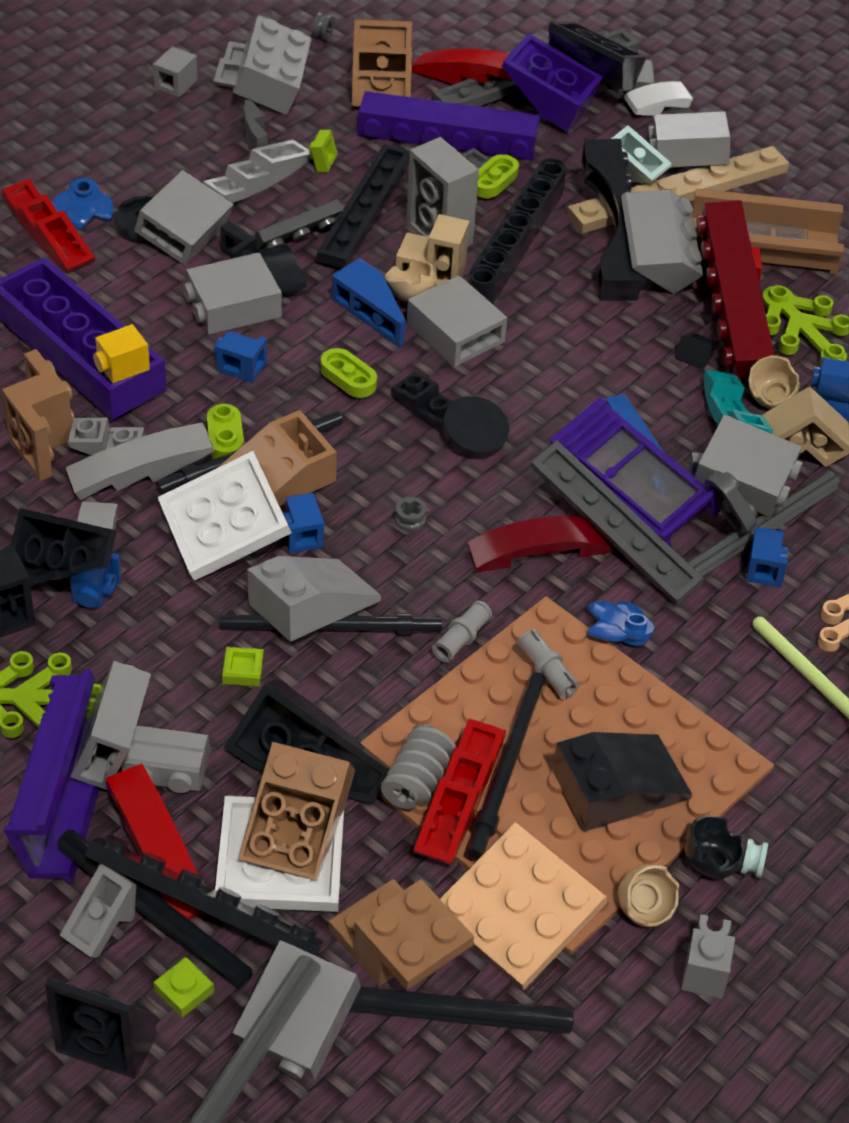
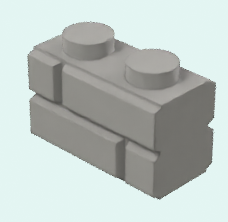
M136 725L130 749L121 764L122 771L143 763L154 785L168 787L177 793H186L189 790L201 791L209 761V735Z

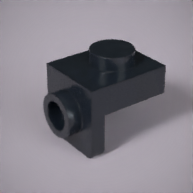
M230 221L220 227L221 251L230 256V259L257 253L256 237Z

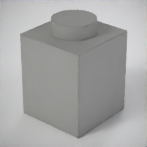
M172 46L153 63L154 88L180 97L198 80L197 55Z

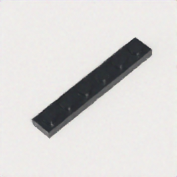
M383 144L317 250V262L339 268H344L350 264L407 169L410 160V150Z
M107 834L105 838L99 837L91 840L85 856L273 945L277 946L281 940L314 956H318L324 941L316 938L317 931L307 925L294 922L293 926L278 920L280 914L259 904L254 909L241 903L242 896L224 887H219L218 891L203 885L204 878L191 871L182 869L179 874L165 867L167 861L155 854L144 852L143 856L134 853L128 850L130 845L128 842L116 836Z

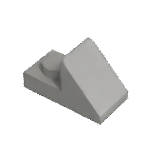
M100 863L59 936L89 957L99 958L118 922H132L135 918L136 884L117 871Z

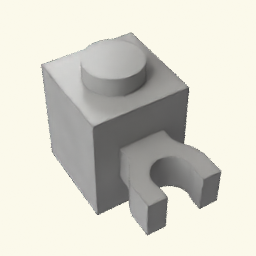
M700 914L697 929L694 928L681 990L722 999L730 974L735 937L729 936L731 921L723 919L721 930L712 931L707 927L708 916Z

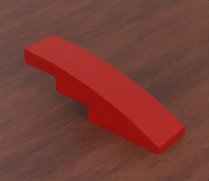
M463 48L425 52L412 63L411 72L451 84L466 81L468 78L487 83L493 76L513 81L502 67V63L509 53L494 50Z
M30 178L2 189V198L16 218L39 246L66 272L95 261V256L63 210L58 212L46 194L41 196Z
M468 719L458 748L455 747L444 778H440L414 847V853L450 865L453 864L495 766L506 736L505 729L474 719Z
M143 763L106 777V787L123 816V826L139 855L143 856L144 852L155 854L167 861L165 867L179 874L184 869L198 875L180 834ZM154 889L159 897L189 920L205 914V912Z

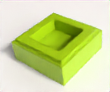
M226 647L222 674L223 684L260 687L264 649Z

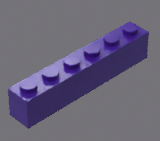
M365 91L358 112V136L418 145L441 137L456 150L469 151L474 148L482 154L509 155L517 159L533 161L540 115Z

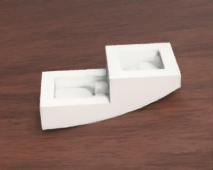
M673 81L642 86L627 92L624 97L635 115L649 116L661 115L664 106L689 108L693 99L681 82Z

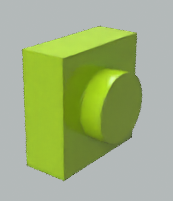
M320 129L315 140L310 144L309 153L311 159L314 160L317 172H328L338 155L331 130Z
M185 957L154 981V991L183 1018L214 993V984Z

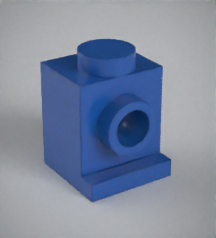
M227 331L223 338L220 337L214 347V356L217 358V371L253 383L267 363V338L261 336L259 340Z
M314 493L286 497L284 502L286 512L283 515L292 532L288 535L289 554L324 547V521Z
M755 527L749 552L746 582L781 588L788 562V547L782 546L783 531Z
M111 554L108 568L71 576L70 582L74 604L88 608H102L106 596H111L116 583L120 584L122 580L120 554Z

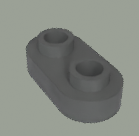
M715 471L705 480L706 488L716 493L718 508L727 522L736 531L746 535L757 525L755 518L757 512L752 504L742 497L738 490L740 484L732 474Z

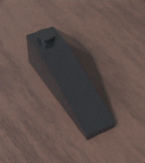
M20 508L11 546L14 547L29 575L30 586L108 568L117 530Z
M274 679L263 685L224 748L251 767L263 772L272 742L348 761L355 769L348 797L369 804H373L379 796L381 783L387 777L390 769L387 764L313 703L279 679Z

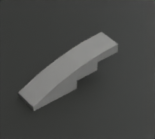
M295 140L251 149L249 160L227 165L225 176L205 180L203 184L223 196L229 202H237L271 187L311 160L309 149Z
M197 423L132 439L66 467V471L75 494L82 500L111 484L119 491L146 476H149L154 483L180 468L209 455L215 449L204 424Z

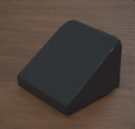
M689 332L681 336L675 358L690 365L705 368L717 350L719 343L708 337Z

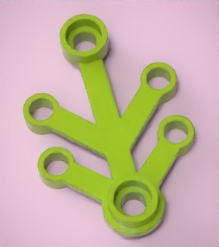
M781 285L771 286L764 290L762 299L764 307L768 311L766 318L770 335H775L779 332L781 325L780 314H785L789 319L786 333L781 336L778 346L782 353L793 355L798 351L800 343L798 334L801 331L821 353L819 366H821L823 357L842 361L847 360L845 349L839 344H830L816 329L831 331L839 336L849 334L848 316L840 314L836 315L833 319L820 317L831 314L834 302L830 297L820 295L815 300L794 296L789 289ZM798 309L813 311L819 316L802 313Z
M26 651L14 653L10 658V666L0 671V704H14L39 728L42 715L46 713L39 705L49 704V694L53 692V690H45L43 688L50 684L52 675H70L72 671L71 658L66 653L59 652L51 655L48 659L47 668L18 687L4 688L18 677H26L34 670L33 657L30 653ZM23 662H24V663H27L26 665H23V666H18V665H17V664L23 663ZM58 664H65L63 667H55ZM94 683L85 713L87 718L101 687L99 684ZM0 705V730L5 737L15 738L20 736L24 731V723L20 713L15 711L7 712ZM9 723H17L12 727L6 726Z

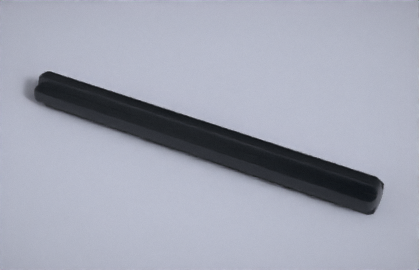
M67 829L57 840L59 850L92 876L95 874L100 863L85 856L90 842L73 829ZM120 873L136 884L135 909L236 988L242 989L250 981L253 973L249 965L143 883Z
M362 986L349 1010L566 1034L572 1032L574 1024V1012L571 1008Z

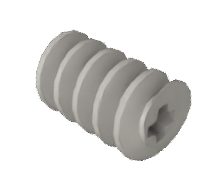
M428 724L413 726V730L407 736V741L401 747L393 766L389 769L387 777L381 783V791L384 797L397 808L405 810L414 809L416 804H427L431 799V793L438 786V781L444 775V769L449 765L450 758L456 747L453 740Z

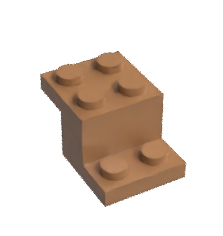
M354 19L352 107H360L365 91L411 97L412 22Z
M35 349L24 354L27 379L2 389L8 438L37 478L42 481L53 476L51 461L54 460V453L52 448L68 442L75 417L70 408V400L73 399V394L67 381L59 379L50 360L45 361L38 350Z
M392 879L328 921V930L378 987L396 977L404 988L409 990L474 944V935L422 879L405 890Z

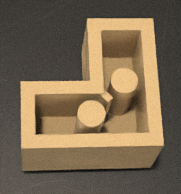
M439 214L429 237L406 233L396 255V267L401 271H405L409 268L410 261H414L417 264L429 262L434 265L437 272L435 286L458 275L463 277L466 270L470 221Z
M810 386L762 414L772 427L773 435L802 446L800 453L807 450L825 467L849 454V422Z

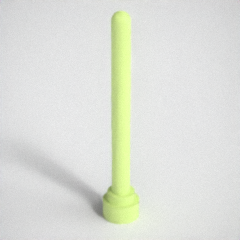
M756 617L752 622L753 628L849 719V698L765 618Z

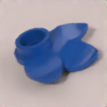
M90 178L74 180L69 185L68 190L58 194L52 202L58 212L63 210L67 214V217L78 231L83 229L94 216L102 220L111 221L114 215L112 200L107 195L99 192L98 184Z
M597 601L587 605V610L599 620L587 630V634L590 636L614 642L622 640L627 644L639 646L646 644L654 633L653 622L644 615L639 607L632 603L621 601L615 605L607 601Z

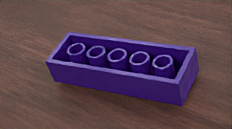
M45 257L0 279V320L32 349H37L45 360H50L54 368L110 419L113 420L166 391L165 360L150 347H148L150 370L116 383H112L105 372H99L93 359V354L96 353L95 337L125 326Z

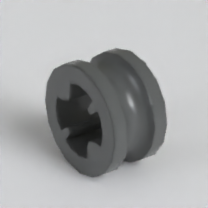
M318 13L313 22L312 36L316 39L321 36L324 41H329L334 30V17L331 15L325 17L323 13Z
M409 496L400 499L395 508V523L405 531L420 530L426 523L427 506L425 502L420 498Z

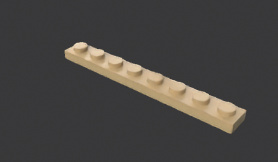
M774 146L730 158L729 165L703 166L655 180L651 184L645 183L632 187L631 192L671 190L680 197H685L690 202L694 200L696 188L715 191L730 190L786 173L789 162ZM600 197L568 206L567 216L582 234L613 225L611 214Z

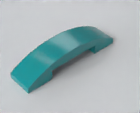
M705 369L703 375L705 395L711 415L718 425L725 414L772 434L773 429L765 417L749 413L741 402L745 388L736 375Z

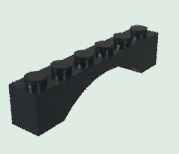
M584 139L581 157L584 183L595 191L605 203L615 228V237L600 257L597 273L600 301H638L640 288H644L646 285V277L632 267L621 195L631 192L632 187L631 174H626L628 153L623 151L621 139Z

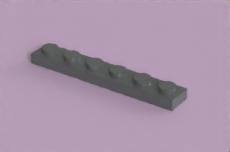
M554 442L531 462L533 470L676 606L680 605L703 585V577L560 442Z

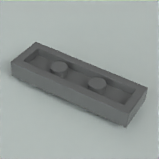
M336 199L259 230L254 235L257 238V250L282 246L284 244L283 241L292 238L293 241L300 240L310 234L309 230L316 227L321 231L333 226L336 221L335 218L343 211L339 200Z

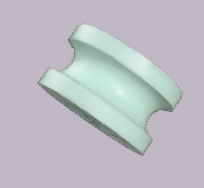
M748 838L741 874L746 875L747 872L751 871L755 874V877L761 878L768 843L763 842L761 845H756L753 839Z

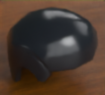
M705 815L694 820L686 836V859L695 870L704 876L713 879L727 878L737 873L744 861L745 849L742 844V835L731 834L727 827V820L723 817Z

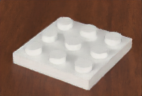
M254 451L158 497L182 557L194 581L292 533Z
M225 796L215 890L218 891L219 887L230 889L242 896L241 903L252 908L259 904L270 909L338 912L344 811L316 881L239 860V854L256 797Z

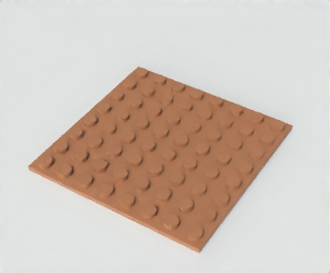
M546 596L360 743L391 768L395 758L400 753L401 747L407 741V736L413 730V726L417 724H428L450 737L456 748H458L469 718L506 730V736L495 766L455 858L460 865L469 870L478 861L467 854L475 832L472 826L477 812L484 807L529 678L535 672V664L523 649L518 646V639L526 631L529 630L531 632L532 629H536L551 650L559 652L563 658V665L578 680L580 687L571 697L568 698L566 696L565 699H561L545 678L498 812L500 822L495 835L489 838L484 854L516 822L606 896L607 903L563 949L571 956L621 910L618 890L619 884L627 872L641 864L668 867L685 851L686 836L695 819L705 815L722 817L774 769V764L608 641L588 635L587 630L589 627ZM591 732L658 734L692 792V798L584 832L552 771L556 743ZM382 791L378 797L421 831L435 791L431 793V799L427 804H416L414 809L409 810L400 809L391 804L384 797Z

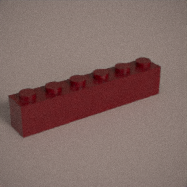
M742 200L704 202L702 214L696 218V229L698 235L703 236L701 254L702 259L708 261L709 267H707L706 271L707 284L709 287L713 286L714 291L712 294V310L714 313H718L719 316L717 335L719 340L724 341L725 346L722 350L724 367H729L730 374L736 375L738 379L749 378L751 367L759 359L775 355Z

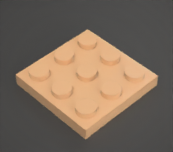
M516 822L440 898L474 935L472 947L523 991L607 903V898L602 892Z

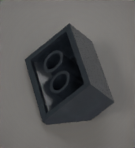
M574 21L550 22L548 29L549 45L603 76L602 81L607 82L606 87L618 93H622V90L634 89L646 61V56Z

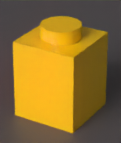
M133 324L95 337L96 353L93 354L95 365L99 372H105L112 383L150 370L148 343Z

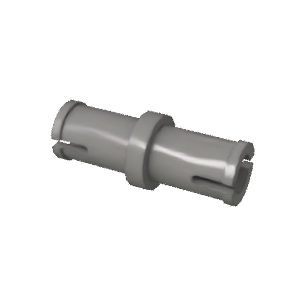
M475 601L461 617L454 618L448 625V631L432 646L434 655L440 661L448 663L464 645H470L477 637V631L492 617L490 607L482 601Z
M532 629L531 632L528 630L522 634L517 644L535 664V672L544 675L561 699H565L566 696L569 698L575 694L580 687V683L563 665V658L559 652L552 651L536 629Z

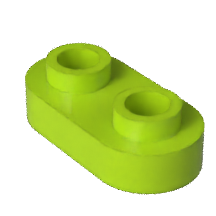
M496 155L478 169L477 196L482 199H491L499 195L517 178L518 161L509 155Z
M333 348L322 354L321 373L353 397L364 398L376 391L377 373L345 349Z
M219 404L210 408L207 412V431L215 449L210 454L216 459L239 450L244 445L241 413L235 406Z

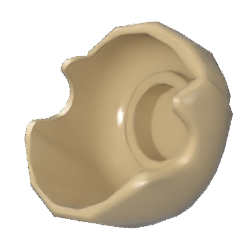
M410 261L409 268L405 271L399 270L396 266L391 267L385 274V280L396 298L408 302V299L436 285L437 272L434 265L429 262L417 264L414 261Z
M771 355L759 359L751 367L749 389L752 397L762 407L772 409L799 393V374L793 369L788 359Z
M641 864L627 872L620 882L618 890L619 904L623 913L633 923L642 927H656L673 916L679 905V883L667 871V867Z

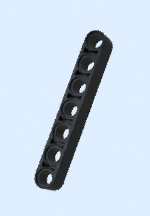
M547 158L540 162L469 271L468 283L492 304L496 301L563 195L566 164L559 159Z

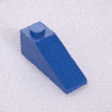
M359 258L332 275V300L398 347L404 345L405 319L381 272Z

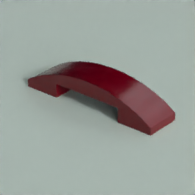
M550 516L511 523L488 531L470 540L467 545L476 573L510 568L511 559L517 557L576 549L578 557L581 558L613 553L614 549L613 545L584 517Z

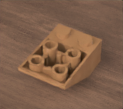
M298 410L270 422L219 466L221 467L254 451L279 506L284 505L286 497L308 494L336 482L337 452L302 411Z
M272 742L238 859L317 881L345 808L355 773L351 763Z

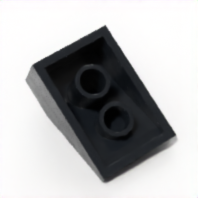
M591 732L556 743L552 771L584 832L692 798V792L658 734Z
M49 977L45 988L56 1052L136 1079L157 1036L155 1014L139 1004H126L109 998L103 992L97 990L88 991Z

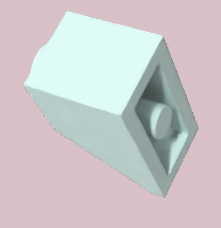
M628 125L612 138L621 139L622 149L628 153L626 174H631L632 182L651 184L671 167L672 163Z

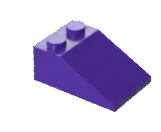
M529 33L502 63L504 70L541 116L567 132L592 103L603 76Z

